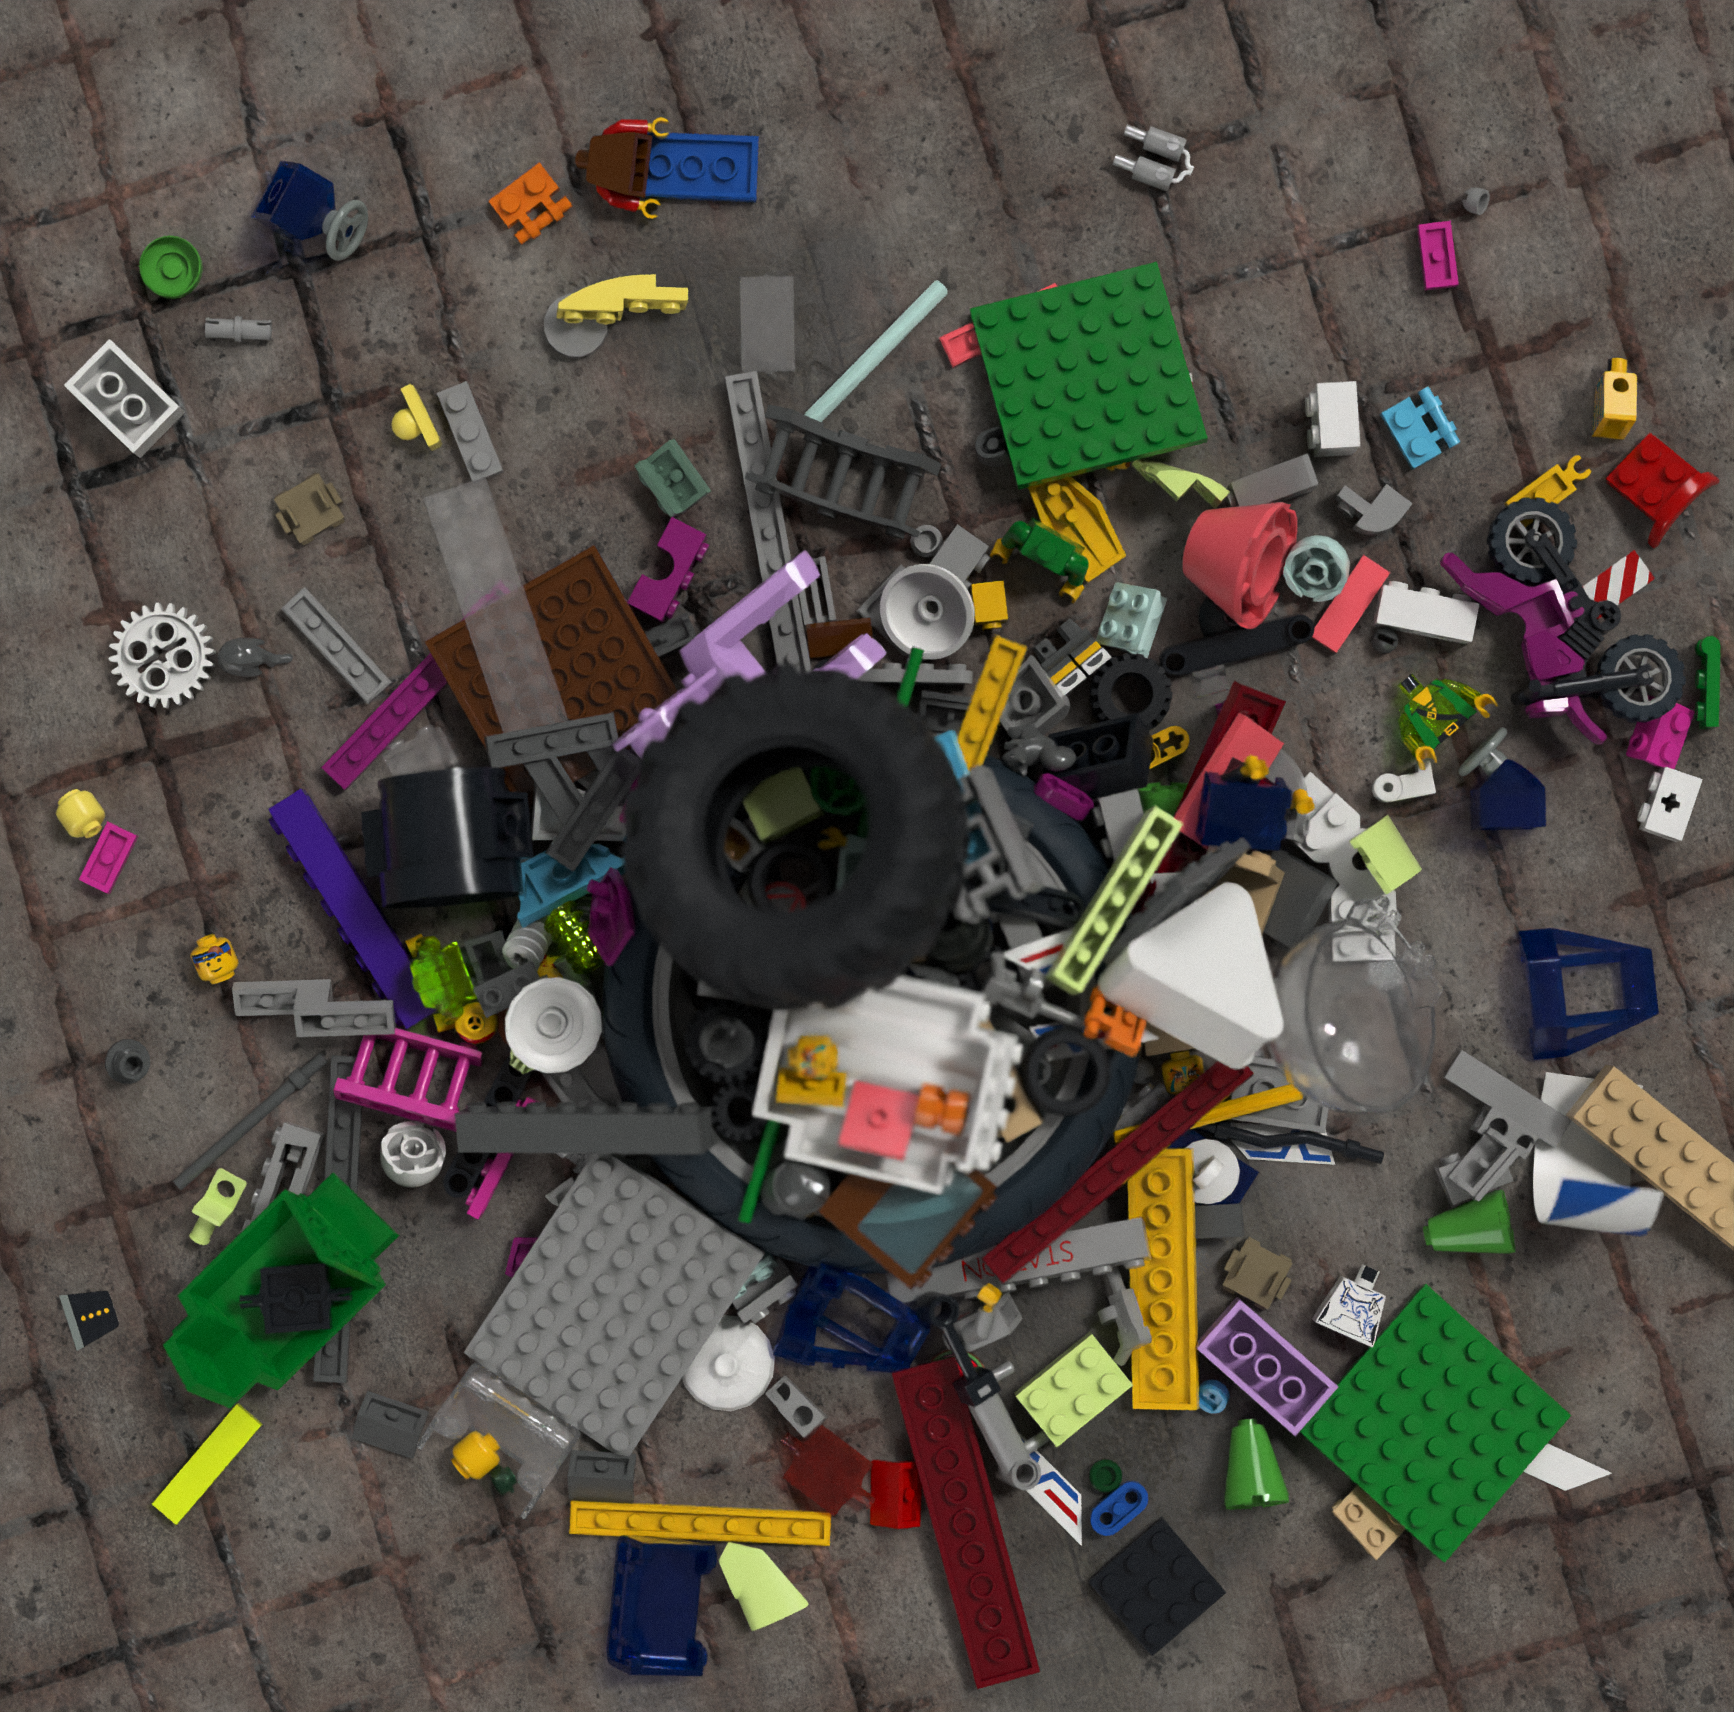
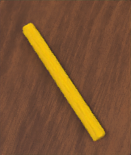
M1292 1083L1221 1102L1190 1129L1303 1099L1301 1085L1299 1083ZM1142 1124L1114 1131L1115 1145H1118Z

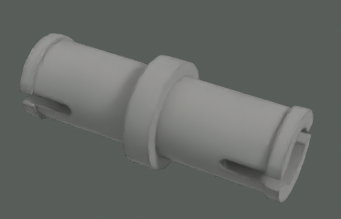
M235 316V319H213L206 317L205 337L208 339L230 338L234 339L235 342H242V339L271 341L272 320H243L242 316Z

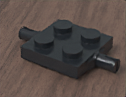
M319 1262L261 1267L259 1294L240 1295L239 1301L242 1302L240 1303L241 1309L260 1307L264 1316L265 1334L331 1329L333 1327L331 1312L333 1302L352 1301L353 1294H350L352 1293L351 1287L332 1289L328 1275V1264Z

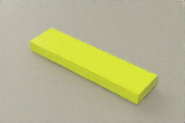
M239 1403L236 1404L152 1505L175 1525L179 1524L263 1424Z

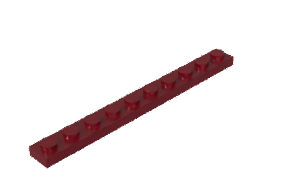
M1217 1061L1091 1166L1072 1188L1046 1212L1021 1230L1012 1232L982 1257V1261L1003 1285L1241 1087L1254 1073L1248 1066L1234 1069Z

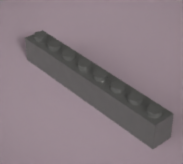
M471 1102L466 1104L465 1109L455 1113L458 1152L702 1154L714 1147L711 1107H699L696 1102L682 1103L678 1107H668V1104L665 1102L650 1103L647 1105L648 1107H637L635 1102L617 1104V1107H607L605 1102L589 1103L586 1107H576L575 1102L558 1103L556 1107H546L545 1102L528 1103L526 1107H516L515 1102L498 1103L496 1107H486V1102Z

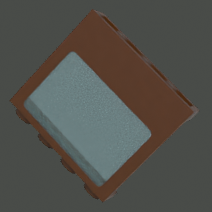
M953 1162L950 1163V1166L956 1167L953 1183L951 1186H945V1190L941 1194L850 1173L818 1211L912 1291L915 1286L921 1289L933 1275L929 1269L937 1260L943 1263L955 1249L951 1246V1243L956 1237L960 1235L964 1238L976 1224L973 1217L981 1209L986 1212L998 1198L994 1194L997 1186L975 1167L971 1172L958 1170V1163Z

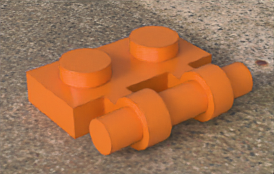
M540 162L488 201L508 228H511L517 222L522 224L523 228L514 234L521 245L531 237L533 240L541 235L540 231L554 220L558 222L564 217L563 213L573 206L566 196L556 203L550 198L560 189ZM543 204L547 210L532 221L528 214Z
M1097 982L1090 995L1091 1008L1086 1012L1083 1021L1085 1025L1084 1035L1087 1038L1094 1039L1097 1037L1098 1030L1106 1032L1104 1044L1134 1057L1140 1048L1146 1020L1107 1000L1100 992ZM1105 1006L1112 1009L1111 1016L1103 1013Z

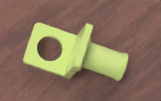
M222 1168L216 1171L205 1196L192 1209V1213L199 1216L189 1235L194 1242L201 1245L209 1243L215 1227H220L233 1213L247 1185L246 1181ZM225 1180L231 1182L235 1188L234 1195L231 1197L222 1196L218 1191L219 1182Z

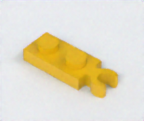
M1576 455L1567 462L1564 471L1556 464L1504 504L1507 507L1513 502L1528 497L1530 499H1535L1536 497L1544 498L1548 503L1554 502L1558 504L1577 490L1572 481H1582L1592 471L1587 469L1583 473H1577L1574 470V464L1581 457ZM1525 519L1520 522L1526 528L1534 519Z

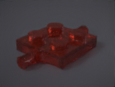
M821 1424L813 1436L804 1441V1443L790 1434L789 1431L781 1439L780 1443L795 1453L792 1464L782 1477L830 1514L835 1516L843 1504L852 1498H855L867 1509L872 1506L870 1502L874 1503L876 1497L872 1496L861 1486L864 1476L874 1463L826 1426Z

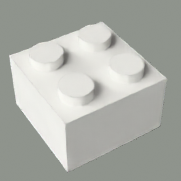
M1356 381L1317 383L1311 393H1309V397L1305 398L1306 417H1312L1311 429L1307 430L1308 449H1314V457L1353 455L1360 447Z

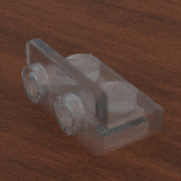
M433 725L426 726L415 732L417 738L405 743L404 739H400L386 746L388 752L381 755L393 776L449 769L460 764L443 728L437 727L434 729Z

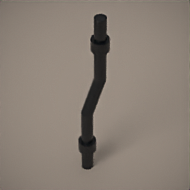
M1224 1120L1193 1128L1211 1133L1213 1138L1224 1141L1229 1138L1264 1149L1310 1144L1342 1153V1157L1352 1160L1360 1158L1381 1164L1384 1158L1383 1151L1361 1146L1359 1141L1348 1138L1346 1141L1311 1131L1266 1136L1233 1127L1231 1122Z

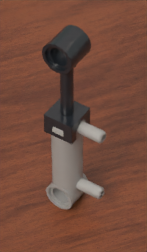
M936 1291L924 1293L917 1302L916 1311L918 1317L923 1322L941 1329L964 1375L952 1384L961 1402L968 1405L998 1464L1000 1479L1004 1483L1021 1490L1034 1488L1041 1478V1469L1039 1464L1031 1459L1029 1454L1049 1442V1437L1044 1431H1040L1023 1442L998 1394L1001 1391L998 1382L1012 1374L1015 1370L1011 1362L1006 1361L994 1370L979 1366L974 1368L953 1326L959 1316L957 1301L949 1295ZM940 1302L941 1312L935 1317L934 1308ZM1022 1465V1474L1017 1478L1016 1471Z

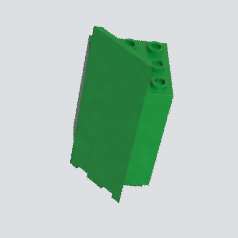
M334 1172L308 1197L302 1193L297 1195L285 1189L177 1295L188 1315L172 1330L173 1336L163 1346L187 1391L227 1408H231L257 1382L278 1391L386 1285L379 1274L381 1268L374 1260L400 1235ZM319 1262L328 1264V1275L332 1289L351 1287L352 1293L350 1294H353L352 1301L333 1302L331 1309L333 1327L331 1329L265 1334L264 1316L260 1307L241 1309L240 1303L242 1302L239 1301L240 1295L259 1294L261 1267Z

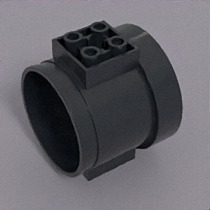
M495 767L430 770L396 775L379 780L377 785L380 790V809L361 812V830L364 837V861L367 868V877H380L382 907L404 909L451 906L500 900L524 894L521 860L534 858L527 792H508L505 788V769Z

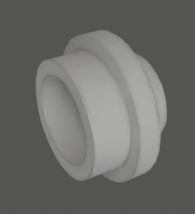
M922 525L916 529L920 531L918 538L911 536V547L921 557L935 556L942 547V535L936 527Z

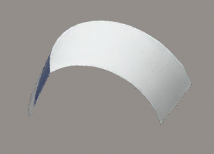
M1546 1072L1541 1101L1566 1116L1594 1079ZM1573 1121L1555 1148L1539 1138L1535 1143L1533 1195L1535 1212L1540 1223L1643 1237L1652 1226L1663 1192L1630 1187L1631 1168Z

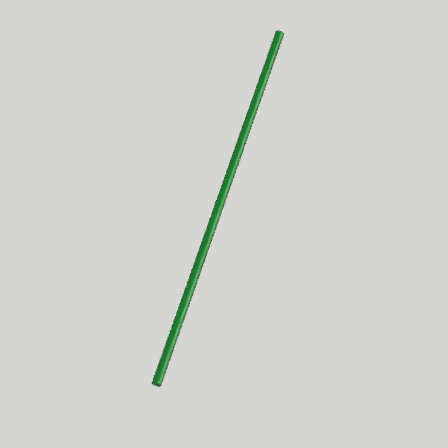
M916 647L911 648L896 697L897 700L907 707L925 651ZM868 808L861 813L854 835L865 839L868 838L869 834ZM768 1119L738 1217L739 1221L751 1223L781 1122Z

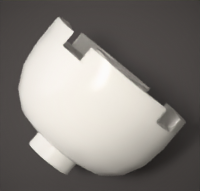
M404 1121L392 1126L388 1134L382 1139L380 1147L381 1167L396 1184L405 1187H420L431 1182L439 1175L446 1156L445 1141L436 1129H433L432 1132L424 1127V1123L418 1121Z

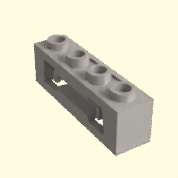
M284 1122L282 1127L277 1126L271 1145L276 1147L272 1158L267 1157L261 1172V1176H264L265 1180L262 1189L257 1188L251 1201V1207L255 1208L252 1219H246L242 1231L275 1200L287 1164L284 1158L289 1144L292 1147L286 1160L295 1163L301 1162L304 1148L307 1147L302 1166L296 1168L289 1191L297 1195L300 1193L305 1195L325 1136L324 1133L291 1122Z

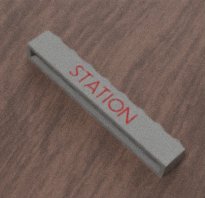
M1139 1217L1067 1231L1004 1285L982 1261V1257L997 1245L975 1255L945 1265L931 1267L929 1271L933 1275L921 1289L915 1286L911 1291L893 1274L886 1273L891 1305L895 1308H901V1312L916 1311L919 1298L929 1291H936L951 1297L965 1296V1300L978 1299L979 1292L987 1283H991L998 1288L1001 1294L1016 1291V1285L1028 1283L1029 1288L1048 1285V1279L1057 1277L1061 1278V1282L1080 1279V1273L1093 1271V1275L1096 1276L1113 1272L1112 1267L1125 1265V1269L1140 1268L1145 1266L1144 1261L1151 1260L1145 1222Z

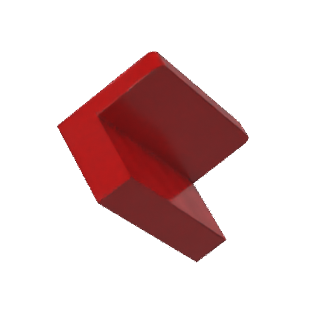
M880 1459L872 1460L871 1525L894 1529L920 1527L922 1484L915 1460L896 1462Z

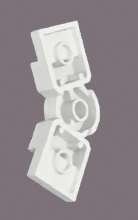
M1309 772L1304 779L1308 797L1313 799L1315 805L1314 810L1307 814L1310 819L1309 831L1306 836H1303V843L1289 842L1313 864L1327 863L1330 876L1338 881L1328 901L1331 960L1397 957L1396 892L1393 890L1385 894L1367 867L1361 871L1357 870L1352 864V858L1358 850L1353 848L1350 840L1365 830V828H1360V815L1338 794H1334L1314 774Z

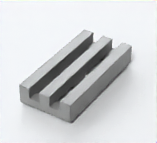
M825 556L813 560L816 566L820 565L829 615L822 616L817 582L814 580L810 585L816 617H809L805 589L799 593L804 626L811 623L836 621Z

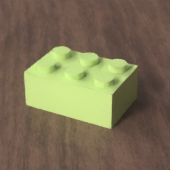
M1089 1331L1014 1393L1055 1446L1058 1447L1131 1388L1133 1384Z

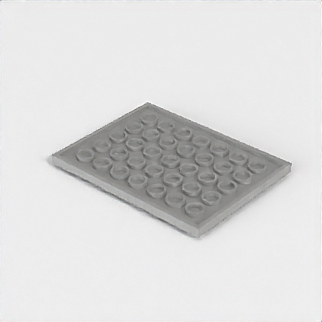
M593 1153L464 1351V1354L614 1454L630 1456L765 1252L722 1226L700 1208L619 1154Z

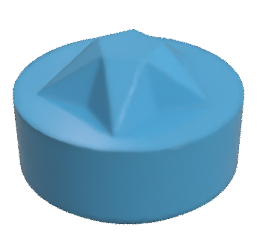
M1217 1380L1202 1382L1199 1386V1407L1205 1412L1212 1414L1220 1413L1225 1409L1230 1399L1227 1387Z

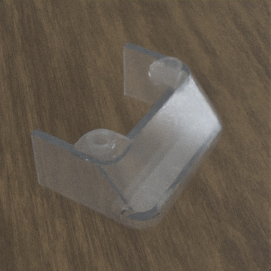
M477 1362L469 1367L439 1409L416 1448L422 1450L435 1431L449 1439L463 1437L468 1429L478 1431L483 1436L490 1433L501 1448L499 1450L522 1464L517 1473V1481L525 1491L533 1495L520 1515L525 1520L578 1441L580 1430Z

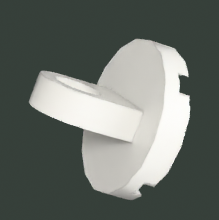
M1202 1139L1191 1142L1185 1148H1194L1193 1181L1195 1182V1202L1212 1204L1224 1200L1233 1192L1238 1183L1240 1169L1236 1156L1229 1147L1217 1140Z

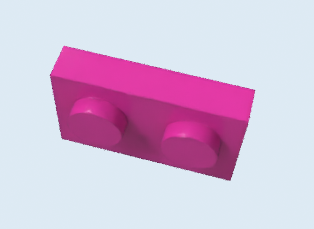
M1648 696L1649 701L1655 698L1654 696ZM1676 703L1672 710L1657 719L1646 723L1637 722L1629 741L1626 756L1643 760L1658 768L1668 767L1675 770L1695 711Z

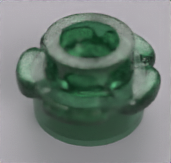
M497 1465L495 1470L489 1472L495 1488L501 1496L509 1491L511 1494L514 1493L512 1486L517 1483L513 1472L509 1466L503 1468L501 1465Z

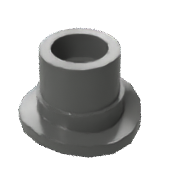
M122 1039L114 1043L105 1057V1069L108 1075L113 1080L122 1084H132L141 1080L147 1074L150 1067V1055L146 1047L133 1039Z

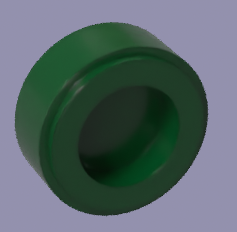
M1104 1458L1097 1460L1091 1466L1089 1478L1093 1487L1098 1491L1111 1492L1120 1485L1122 1471L1115 1461Z

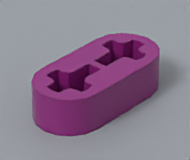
M1045 773L1034 785V792L1037 796H1040L1048 804L1077 820L1085 819L1094 807L1093 801L1086 793L1054 775Z

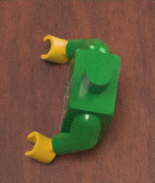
M1032 517L1028 524L1023 521H1016L1002 538L996 540L990 557H993V555L1001 556L1003 558L1002 563L1006 564L1016 546L1018 551L1024 556L1058 575L1068 576V580L1059 591L1061 597L1066 593L1072 598L1071 603H1075L1083 592V581L1089 567V562L1082 555L1085 549L1082 545Z

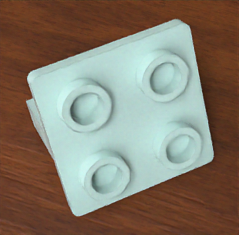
M1116 582L1110 594L1096 641L1100 645L1117 648L1130 653V655L1138 653L1148 658L1167 598L1160 596L1161 592L1156 589Z

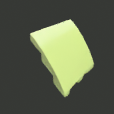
M1147 459L1135 460L1131 464L1150 484L1155 481L1176 502L1193 488L1216 509L1230 493L1221 484L1208 477Z
M1389 815L1381 818L1350 840L1351 845L1354 849L1357 848L1365 865L1385 894L1390 893L1422 870Z

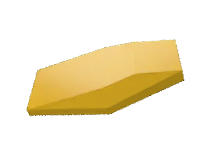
M1073 477L1027 487L1040 522L1085 547L1082 555L1089 562L1084 578L1087 582H1090L1126 557L1102 503Z

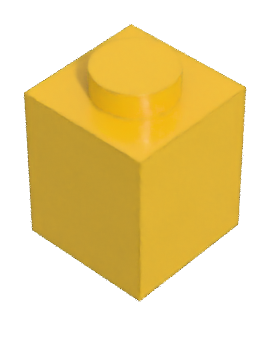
M1004 580L971 584L975 626L982 625L983 630L1002 628L1001 623L1008 621Z

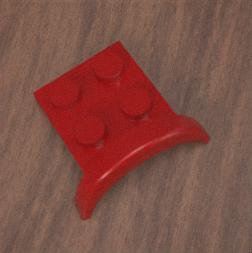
M1651 432L1606 477L1608 485L1655 522L1648 538V544L1653 549L1659 546L1664 535L1681 513L1705 490L1713 485H1718L1720 482L1718 477L1711 472L1700 473Z

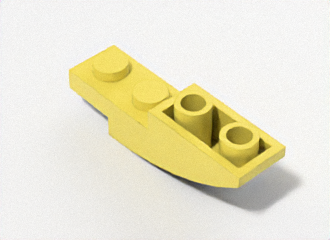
M656 274L613 278L587 286L560 301L557 307L556 318L564 319L567 323H581L583 319L596 320L600 324H613L616 320L622 319L623 308H629V311L634 313L647 312L648 309H661L663 313L675 314L679 313L680 310L686 309L688 288L656 287Z

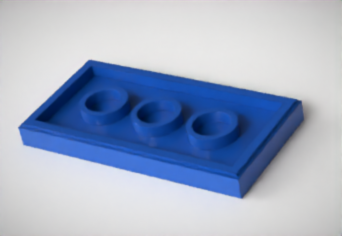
M647 133V135L652 136L645 198L757 202L759 136L669 133L667 138L658 139L653 133Z

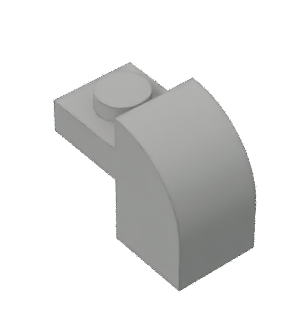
M1387 484L1381 489L1371 504L1346 485L1334 498L1339 503L1337 508L1343 514L1350 518H1353L1354 515L1359 518L1352 530L1363 535H1379L1387 532L1400 521L1413 504Z

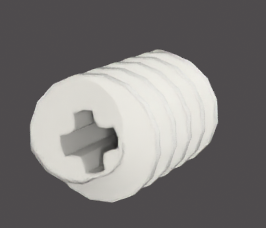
M556 911L522 928L517 918L516 924L513 926L502 949L503 957L508 965L514 969L531 961L534 963L536 970H538L540 962H542L558 929L559 915Z

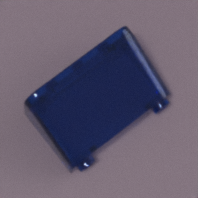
M621 1535L616 1547L606 1651L607 1660L612 1667L629 1675L703 1676V1668L707 1663L708 1654L702 1643L695 1639L701 1575H709L717 1564V1553L714 1544L699 1541Z

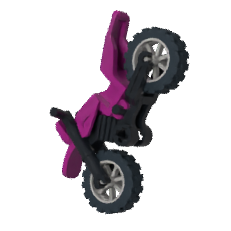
M1523 498L1509 504L1497 515L1490 525V532L1487 536V545H1489L1488 556L1490 560L1493 559L1495 563L1494 568L1497 572L1474 573L1451 552L1446 553L1440 559V565L1461 587V591L1496 616L1513 612L1518 614L1525 623V633L1521 647L1531 681L1528 684V688L1523 692H1515L1511 695V702L1514 705H1528L1525 707V712L1529 715V718L1557 717L1566 713L1576 728L1590 741L1601 745L1607 739V736L1585 713L1580 702L1582 698L1592 697L1593 699H1598V696H1601L1603 700L1602 705L1606 709H1610L1613 712L1612 715L1619 719H1627V722L1646 723L1665 715L1675 707L1676 702L1682 697V688L1686 682V676H1683L1684 664L1682 661L1679 662L1677 658L1679 654L1674 648L1670 649L1667 646V642L1661 638L1657 640L1653 638V635L1644 634L1640 636L1635 634L1623 638L1609 647L1599 659L1595 675L1586 676L1585 666L1588 658L1605 639L1603 636L1619 624L1621 611L1611 601L1596 602L1590 599L1579 580L1568 567L1574 558V550L1577 548V539L1574 536L1576 529L1574 524H1570L1568 520L1570 518L1565 511L1562 512L1558 509L1559 505L1554 502L1548 503L1544 498ZM1534 519L1532 529L1527 531L1520 521ZM1539 522L1547 526L1550 531L1544 534L1538 532ZM1513 526L1517 528L1523 537L1520 539L1509 538ZM1548 537H1554L1555 547L1552 545ZM1509 545H1516L1517 552L1519 553L1517 557L1514 556ZM1525 557L1529 564L1523 563L1520 560ZM1599 615L1605 620L1601 624L1596 619ZM1641 655L1640 666L1636 669L1628 657ZM1648 658L1657 664L1658 668L1651 670V665L1647 664ZM1623 662L1628 670L1618 671L1619 666ZM1659 672L1662 673V686L1655 683L1652 678L1653 675ZM1645 686L1658 691L1659 694L1649 701ZM1640 692L1642 702L1631 700L1628 697L1632 693Z

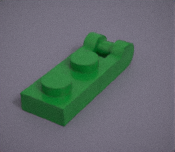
M1707 636L1695 644V652L1701 657V669H1697L1695 675L1696 689H1700V702H1696L1694 713L1695 720L1699 721V729L1719 727L1720 641L1714 636Z

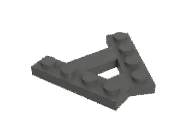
M614 712L484 737L489 766L500 768L522 763L560 820L563 827L545 853L571 871H575L639 775L641 759L625 748L616 752L612 747V744L618 739ZM586 751L599 773L583 797L562 767L557 756Z

